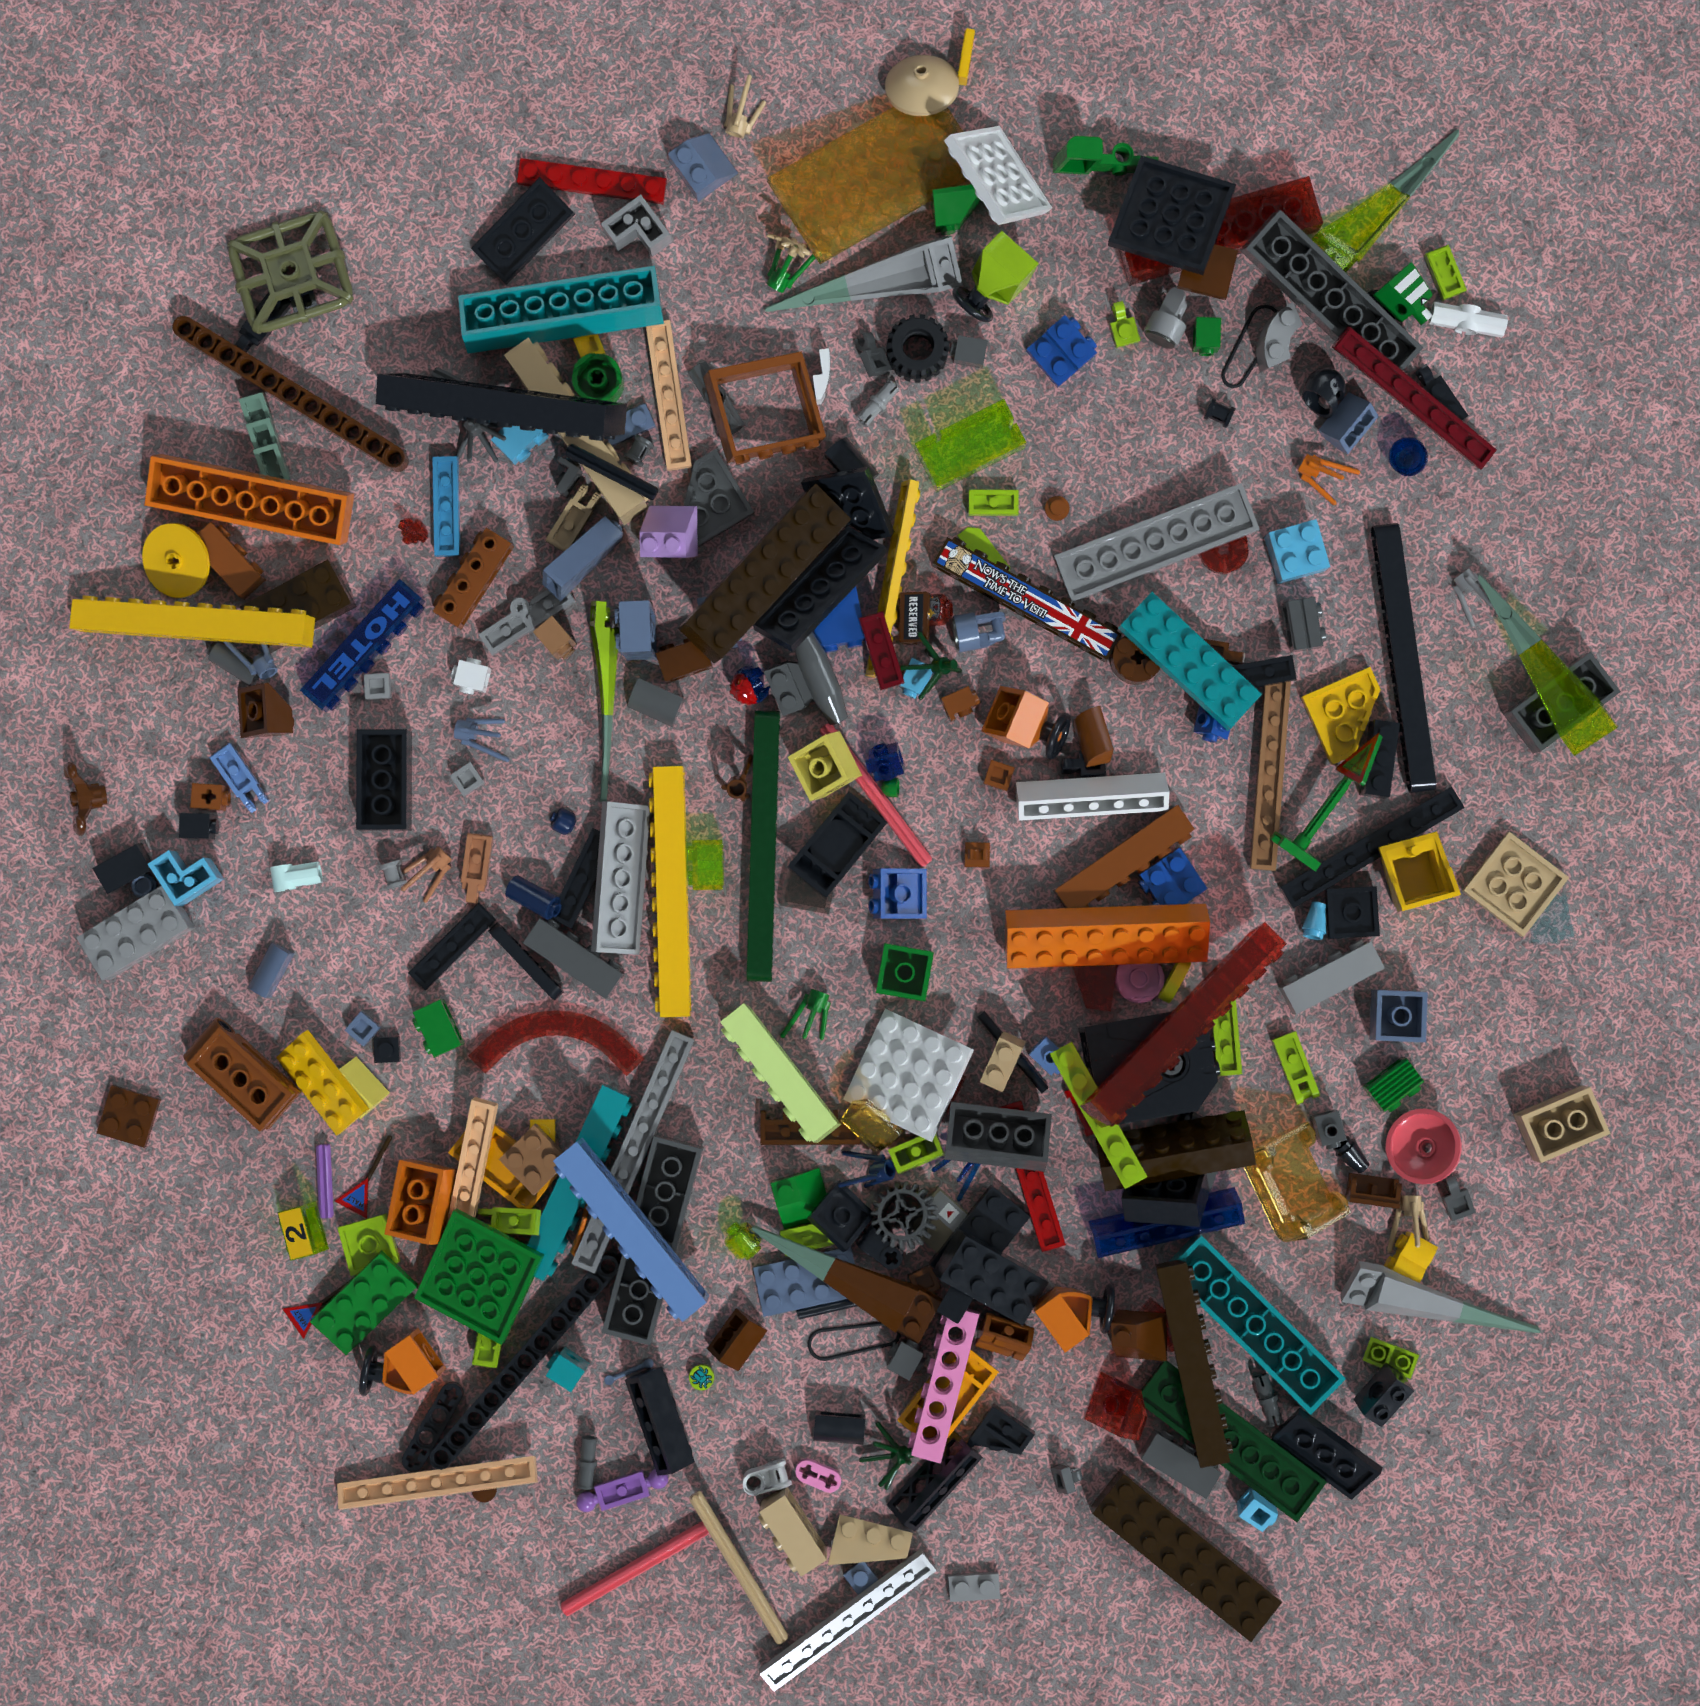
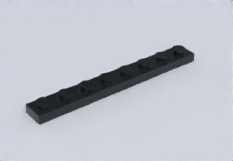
M1449 787L1324 860L1316 872L1309 869L1283 884L1279 889L1291 909L1379 859L1381 854L1378 847L1414 838L1465 807L1453 787Z

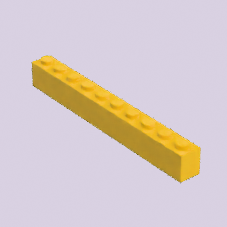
M83 595L82 599H72L69 629L80 632L313 647L315 618L306 615L307 611L291 609V613H283V609L268 608L267 612L259 611L260 608L253 606H244V610H236V606L221 604L220 609L213 608L212 604L197 603V607H189L190 603L175 601L173 606L166 605L167 602L161 600H151V604H143L144 600L128 598V602H121L120 598L105 597V601H98V597Z
M683 766L653 767V773H649V788L654 789V798H649L650 813H654V822L650 823L651 838L655 837V847H651V862H656V872L651 873L652 887H656V897H652V911L657 912V922H653V937H658V947H654L653 956L654 962H658L659 972H654V985L659 987V997H655V1012H660V1017L691 1016L685 770Z

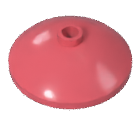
M1415 1109L1401 1115L1391 1126L1386 1139V1154L1394 1171L1405 1180L1422 1185L1437 1183L1448 1177L1456 1168L1462 1151L1461 1137L1454 1123L1444 1114L1431 1109ZM1431 1144V1151L1426 1153L1425 1145Z

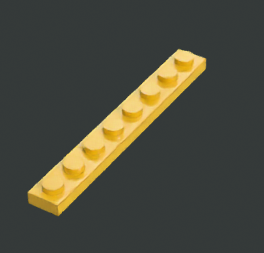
M911 479L901 482L893 525L895 532L891 536L877 613L881 611L884 613L892 642V626L897 620L896 604L902 592L900 583L907 567L905 557L906 552H908L911 546L909 535L916 520L914 509L915 504L920 498L919 481ZM869 656L865 676L876 678Z

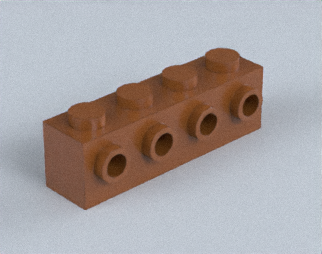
M485 528L483 532H478L473 540V544H475L470 553L466 552L464 554L457 574L453 573L446 583L448 588L443 595L439 594L433 603V607H435L433 612L460 630L468 621L514 548L512 543L488 528Z

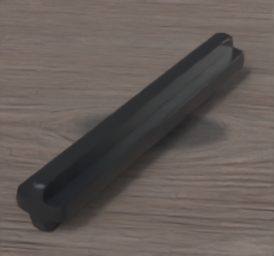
M570 444L566 450L568 458L650 500H654L658 493L656 486L574 444Z

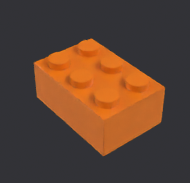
M400 1159L384 1234L427 1245L438 1244L446 1228L457 1169L415 1159Z

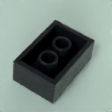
M1207 1174L1124 1188L1121 1201L1125 1221L1200 1227L1210 1193Z

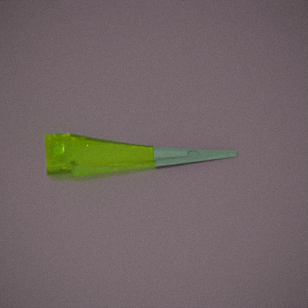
M1459 129L1455 130L1387 186L1321 229L1311 240L1342 270L1347 272L1356 261L1360 262L1459 136Z
M1478 575L1481 586L1522 660L1559 736L1574 756L1617 729V723L1603 706L1604 704L1485 578Z

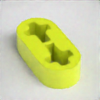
M1191 962L1175 963L1158 995L1159 999L1168 1004L1173 1000L1191 966Z

